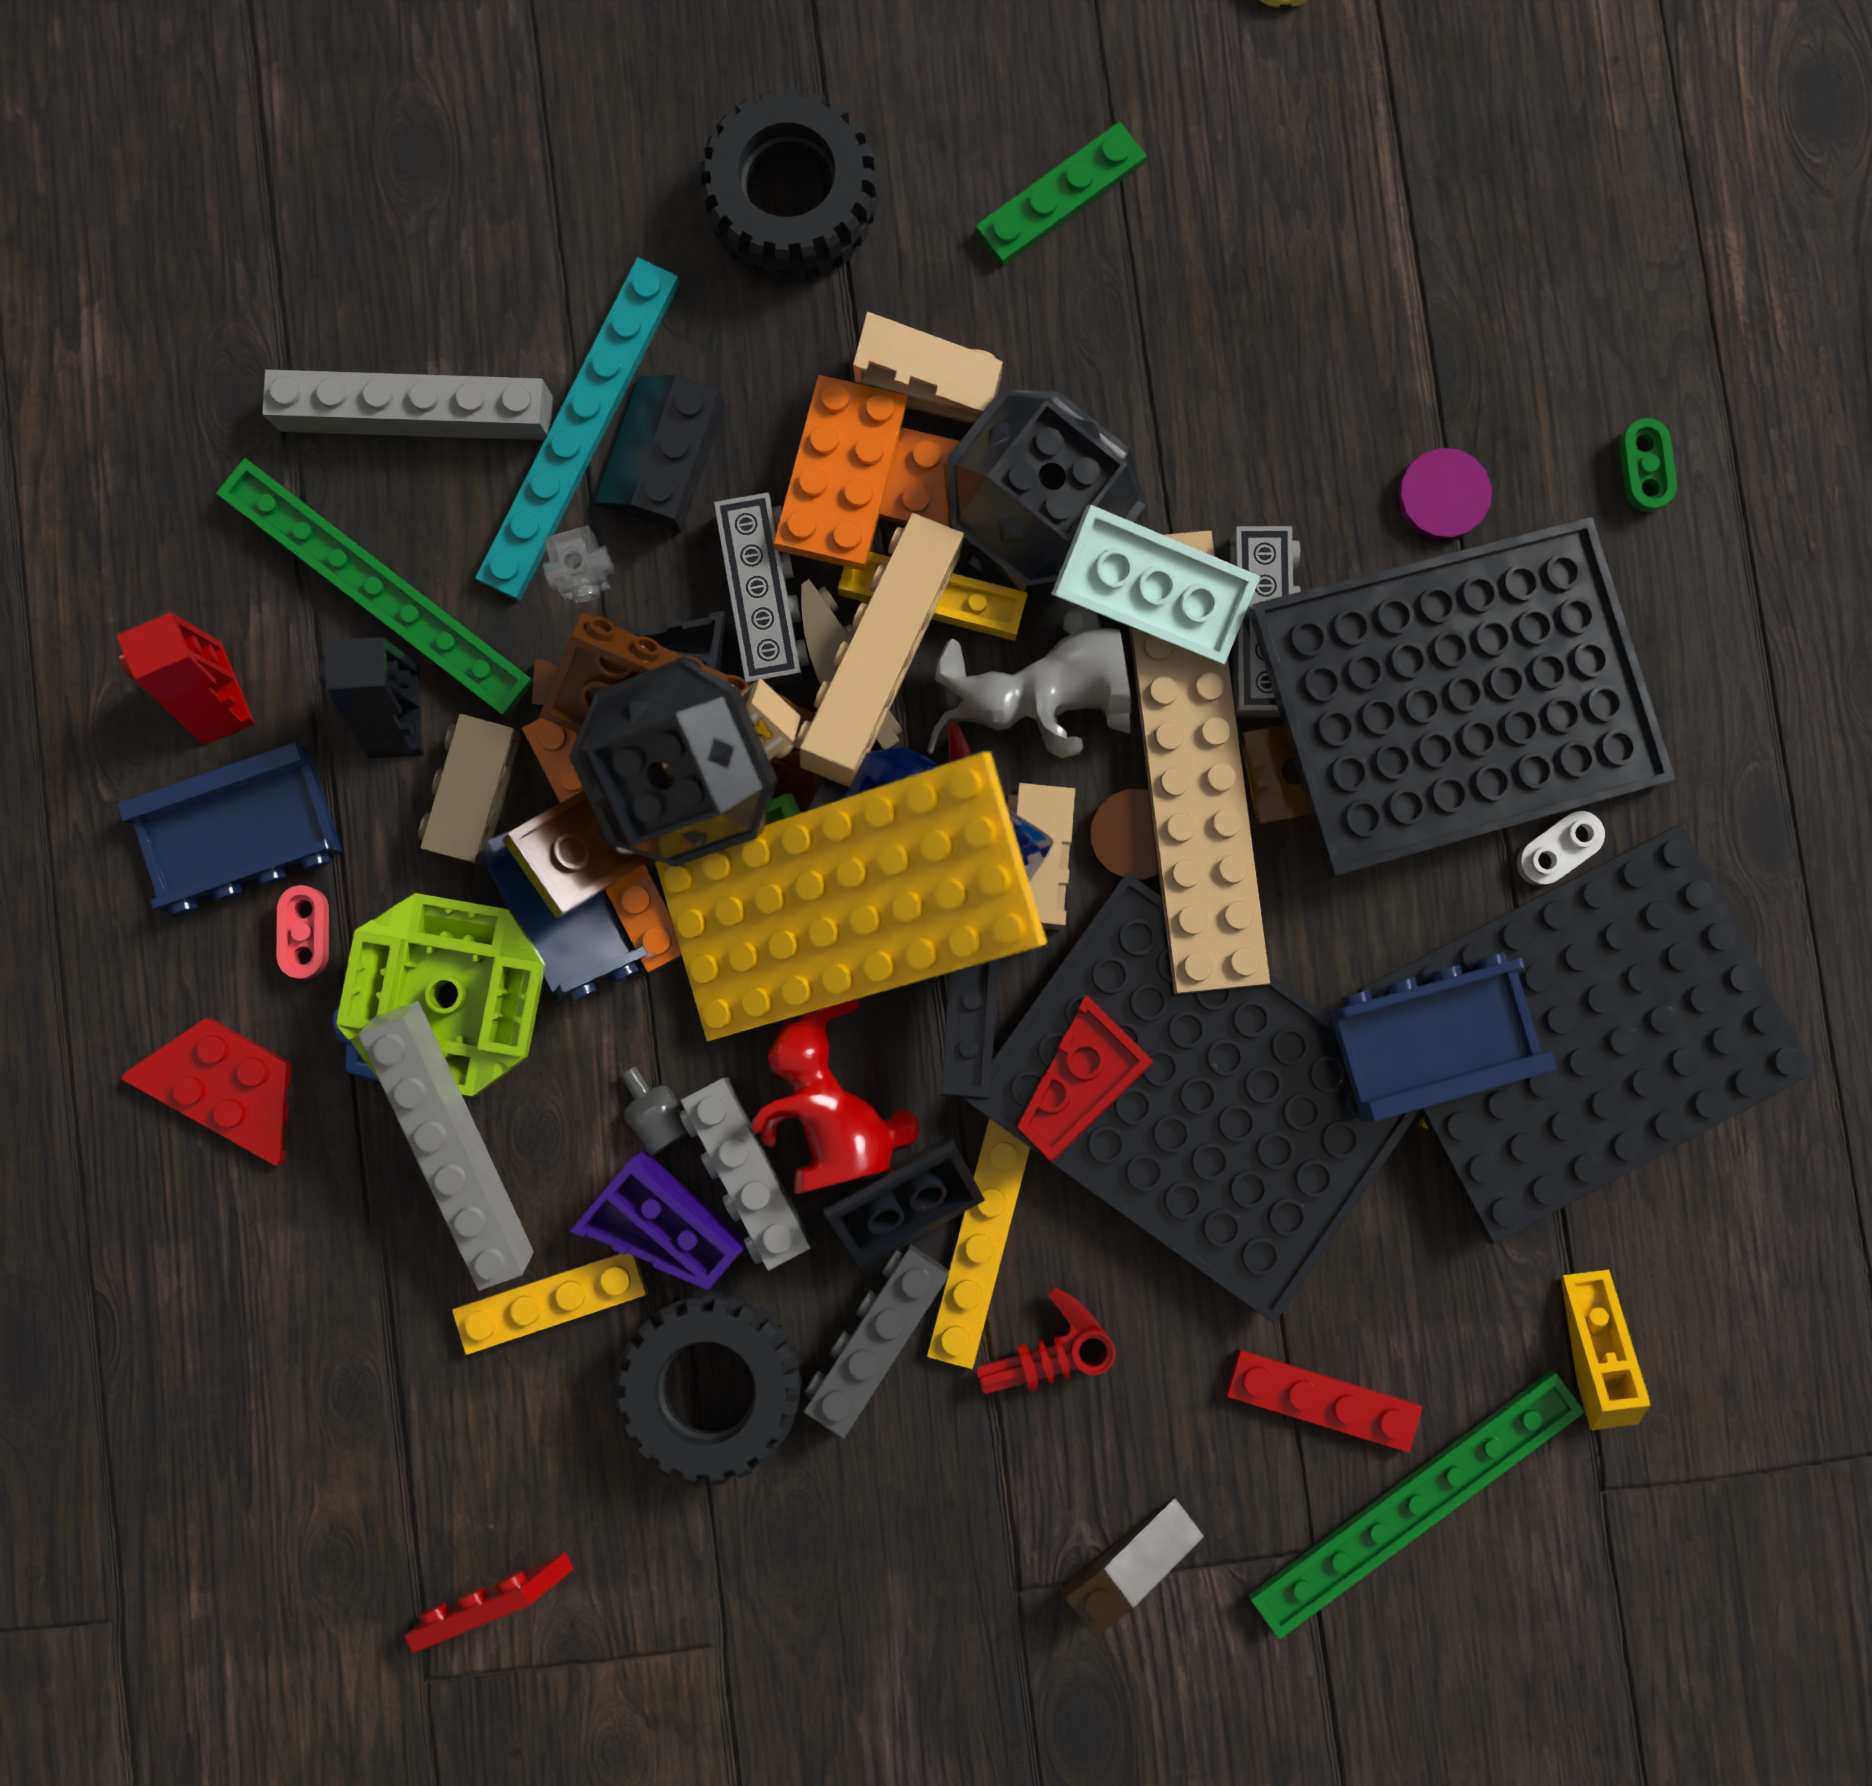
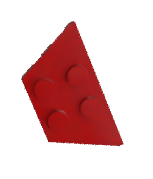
M212 1018L203 1019L125 1072L121 1078L275 1166L283 1165L286 1159V1150H283L284 1122H288L289 1102L286 1092L291 1083L292 1063Z

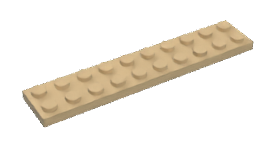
M1211 530L1164 535L1215 557ZM1129 627L1174 995L1270 984L1228 658L1225 664H1220Z

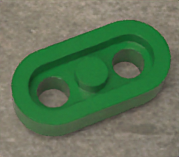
M1652 418L1639 419L1623 432L1619 441L1625 494L1628 502L1635 509L1642 512H1655L1668 504L1675 496L1677 490L1671 437L1666 426L1660 421ZM1636 440L1644 441L1648 446V451H1640L1636 446ZM1642 484H1648L1652 487L1654 491L1652 497L1643 493Z

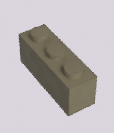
M459 714L457 724H451L445 738V750L449 752L444 769L439 768L433 779L432 794L436 796L431 813H425L419 827V839L423 840L421 844L422 849L485 867L480 852L486 841L494 837L523 737L522 734L508 726Z

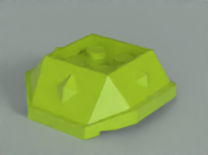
M415 893L375 920L367 922L354 931L336 1025L345 1037L352 1042L360 1056L379 1079L358 1034L374 1017L419 1001L461 1094L477 1096L528 1058L546 964L511 910ZM452 982L457 988L458 998L454 1005L445 1008L439 1000V991L444 984Z

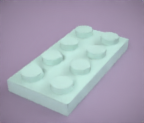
M1086 505L1051 595L1217 663L1225 664L1260 576L1093 505Z

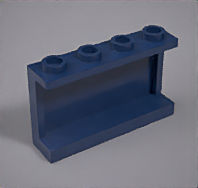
M295 742L117 803L122 821L134 825L157 896V898L149 900L152 910L167 912L171 917L194 912L199 909L198 902L214 897L215 901L235 898L243 893L241 887L258 882L259 886L278 883L287 878L285 872L301 866L303 871L324 867L331 863L330 856L343 852L310 750Z
M1500 953L1476 960L1478 970L1462 974L1460 965L1432 972L1434 982L1417 986L1415 978L1386 985L1389 994L1372 999L1368 990L1341 998L1344 1007L1329 1012L1362 1122L1379 1121L1557 1070L1552 1051L1541 1052L1517 973V969L1525 967L1522 958L1507 961L1505 953Z

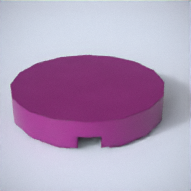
M1439 448L1423 453L1409 465L1399 483L1398 495L1403 518L1415 532L1433 540L1456 539L1467 535L1483 521L1491 505L1492 487L1487 471L1475 457L1459 449Z

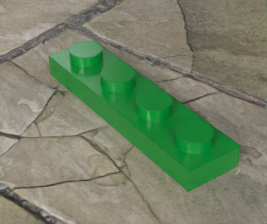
M1119 121L978 223L975 233L1001 267H1004L1146 163L1147 155Z

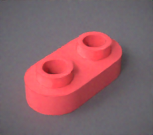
M304 885L293 886L287 889L281 895L277 904V962L281 970L290 977L310 979L319 975L325 969L329 957L328 901L322 892ZM309 901L312 905V913L309 917L303 918L300 915V907L304 902ZM308 947L312 952V958L309 963L304 965L299 959V954L302 949Z

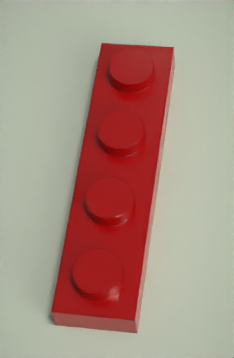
M1239 1348L1225 1392L1227 1397L1409 1453L1422 1411V1406L1418 1403Z

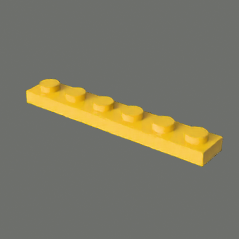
M991 1119L988 1122L974 1175V1180L985 1201L964 1213L949 1277L947 1278L927 1355L929 1358L973 1369L1030 1150L1027 1145Z

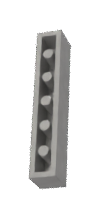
M265 369L262 415L280 432L545 440L551 429L553 396L543 379Z
M419 1001L374 1017L358 1035L478 1291L523 1275L534 1251Z

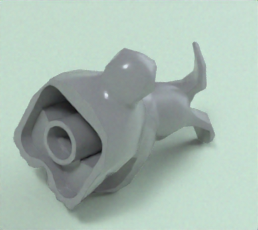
M1078 606L1064 616L1063 630L1070 635L1061 639L1043 659L1014 675L991 671L967 677L959 642L954 639L947 641L937 660L935 680L950 688L960 698V703L957 708L945 712L933 729L927 752L929 755L934 754L948 739V723L969 721L983 724L998 731L1009 729L1018 720L1028 716L1037 721L1048 752L1060 758L1079 755L1083 749L1082 739L1075 736L1067 737V732L1058 725V716L1066 710L1085 708L1101 710L1107 718V724L1110 729L1130 734V692L1120 630L1102 628L1095 612Z

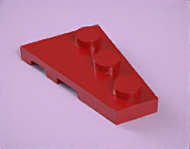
M564 1552L524 1572L520 1570L512 1573L489 1589L485 1590L484 1586L476 1588L458 1598V1603L449 1608L447 1603L443 1602L426 1610L419 1615L421 1624L405 1635L412 1653L529 1606L573 1570L567 1553Z

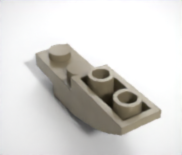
M808 579L801 584L802 619L809 655L821 687L824 681L832 682L838 670L833 667L837 652L843 641L851 643L856 630L852 629L850 623L843 628L833 614L839 607L824 586L817 590ZM890 711L875 740L879 749L886 755H891L895 748H901L900 739L897 735L903 732Z

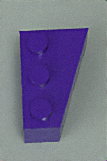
M644 1150L626 1163L570 1231L579 1236L585 1237L587 1235L612 1246V1250L624 1255L629 1253L653 1263V1267L707 1290L711 1288L746 1247L743 1235Z

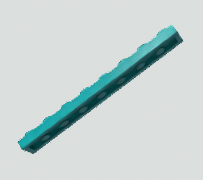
M637 257L475 578L479 583L520 602L680 284L677 275Z

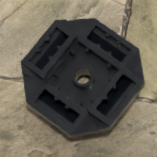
M1001 389L943 464L949 509L947 513L948 526L964 533L963 545L1021 591L1055 585L1086 505H1093L1131 522L1136 520L1146 506L1130 448L1059 391ZM1039 475L1049 476L1054 481L1056 490L1044 487L1039 480Z
M686 656L597 691L569 754L570 761L608 844L674 867L756 839L762 834L767 819L766 814L778 780L739 689L720 677L701 669L699 664ZM663 762L672 768L674 779L664 771Z

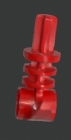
M1054 1287L1047 1294L1069 1321V1332L1066 1335L1054 1337L1055 1345L1045 1348L1043 1341L1038 1342L1039 1350L1030 1352L1025 1343L1017 1345L1020 1355L979 1366L977 1368L979 1384L983 1393L986 1394L1024 1383L1028 1384L1029 1391L1032 1392L1038 1390V1379L1047 1377L1049 1384L1054 1383V1375L1063 1373L1067 1380L1070 1379L1071 1370L1079 1369L1089 1375L1102 1374L1114 1362V1345L1107 1333L1101 1329L1094 1316L1080 1301L1067 1292ZM1089 1338H1097L1104 1342V1352L1095 1361H1086L1079 1356L1081 1344Z

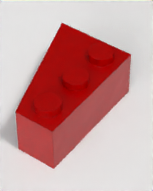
M171 612L116 635L123 650L118 653V658L127 676L139 683L204 746L255 725L223 644L218 639Z

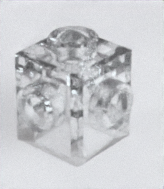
M588 525L544 538L550 562L543 563V568L551 590L558 589L566 601L573 599L574 603H585L601 596L600 591L611 589L607 574L614 573L608 549L606 546H598L596 536Z

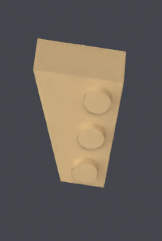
M867 311L853 367L855 383L908 395L907 408L974 424L997 395L1003 361L995 359V356L989 352L962 347Z
M1019 783L1017 795L1008 794V814L1011 822L1014 823V834L1042 929L1060 931L1066 923L1064 904L1066 886H1068L1069 882L1068 861L1072 841L1075 788Z

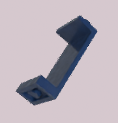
M509 832L486 841L480 855L507 909L511 910L545 962L543 980L555 1003L567 997L570 998L572 1003H575L598 991L595 984L611 978L613 984H616L639 972L636 965L648 953L644 946L633 951L603 891L557 919L502 841Z

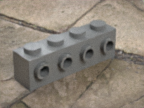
M729 1077L722 1078L682 1099L681 1102L685 1110L679 1112L681 1120L692 1138L699 1135L707 1151L701 1154L702 1161L713 1180L718 1177L721 1178L728 1194L722 1197L724 1204L735 1222L742 1219L750 1235L744 1239V1242L754 1262L758 1264L763 1261L767 1270H770L810 1249L814 1242L758 1133H753L751 1129L752 1122Z

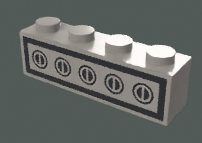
M769 492L714 502L745 681L752 685L761 678L769 687L804 681L801 668L810 666L805 639L796 640L793 624L802 622L797 594L789 596L786 584L787 578L794 577L790 553L777 551L774 548L782 507H773Z
M1237 526L1230 537V564L1260 576L1248 608L1254 603L1301 592L1300 586H1293V569H1297L1300 563L1299 541H1292V526ZM1247 608L1232 645V693L1236 718L1280 717Z

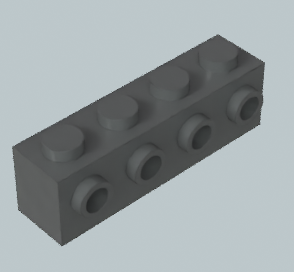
M911 1244L904 1254L898 1250L893 1253L881 1272L888 1279L878 1294L872 1290L868 1292L855 1313L862 1318L852 1334L845 1330L842 1332L829 1353L830 1356L835 1358V1361L826 1375L818 1370L803 1393L809 1399L804 1413L843 1439L949 1277V1269Z

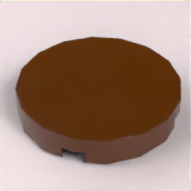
M1127 789L1111 795L1098 807L1090 824V843L1095 859L1108 873L1121 879L1127 872L1138 880H1145L1159 875L1150 795L1147 789Z

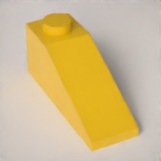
M1601 1270L1563 1275L1561 1283L1577 1385L1590 1430L1637 1425L1651 1404L1610 1271Z

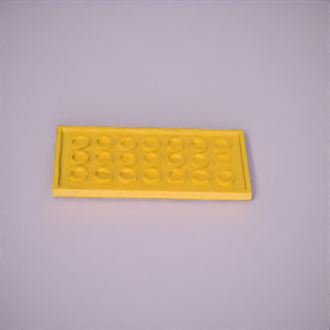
M983 752L765 825L763 833L756 839L676 867L660 861L655 862L707 1041L1047 944L990 752Z

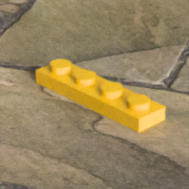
M870 552L865 571L844 566L838 586V595L870 603L874 594L870 587L875 572L880 564L887 566L891 557ZM953 573L932 620L1015 641L1028 593Z
M619 1253L456 1307L452 1311L465 1354L467 1355L648 1294V1290L638 1258L629 1253L625 1255Z

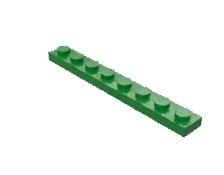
M246 458L242 460L216 492V494L503 716L507 717L533 685V680Z
M1550 1370L1248 1596L1280 1640L1585 1413V1411L1558 1374Z

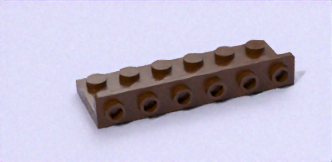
M582 613L570 637L539 717L579 733L597 691L683 657V655L660 646L649 637L637 636L618 628L605 618L593 617ZM685 655L699 664L701 669L720 677L739 689L740 693L750 686L744 679L736 675H726L704 665L695 657ZM779 695L801 716L795 737H798L803 723L806 720L812 723L817 713L795 705L786 697ZM794 746L783 758L777 759L774 756L769 760L778 779L772 800L784 794H793L800 812L804 813L808 811L825 777L801 768L800 749Z

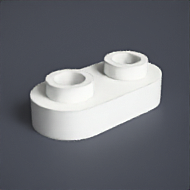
M1585 811L1573 812L1562 817L1520 849L1516 861L1519 874L1528 883L1538 886L1558 881L1602 847L1605 839L1603 824L1595 815ZM1578 826H1582L1587 830L1588 839L1586 842H1581L1577 839L1575 831ZM1541 853H1546L1551 858L1549 869H1544L1539 865L1538 858Z

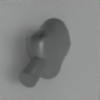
M633 1067L621 1075L622 1080L634 1098L624 1109V1118L632 1131L641 1139L649 1156L658 1154L689 1134L679 1114L681 1111L676 1097L669 1087L660 1085L649 1089L637 1067Z

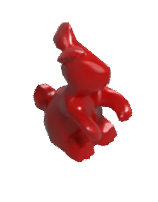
M857 999L808 1012L802 1016L798 1015L784 1019L782 1028L767 1056L771 1073L783 1078L792 1086V1095L775 1100L760 1109L752 1121L751 1129L753 1133H761L763 1145L770 1148L775 1146L776 1128L780 1122L789 1118H797L801 1121L813 1160L807 1166L796 1169L793 1193L795 1192V1194L888 1170L892 1154L897 1150L906 1149L914 1144L920 1133L918 1119L910 1109L896 1110L892 1117L885 1121L871 1105L859 1097L844 1091L828 1068L829 1043L826 1034V1024L833 1018L846 1015L858 1009L859 1001Z

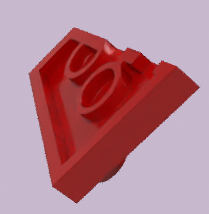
M1085 995L1068 1032H1066L1058 1047V1051L1048 1071L1043 1076L1017 1126L1018 1130L1050 1163L1054 1162L1153 1065V1060Z

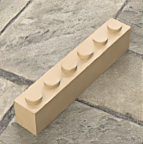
M912 513L905 529L897 527L888 553L893 555L887 566L879 565L870 587V590L874 592L869 605L862 602L854 617L852 629L856 630L852 641L851 643L842 642L833 665L838 670L832 682L824 681L819 689L814 705L819 710L813 722L811 723L806 720L799 731L795 747L800 749L801 768L850 788L854 787L959 561L964 533Z

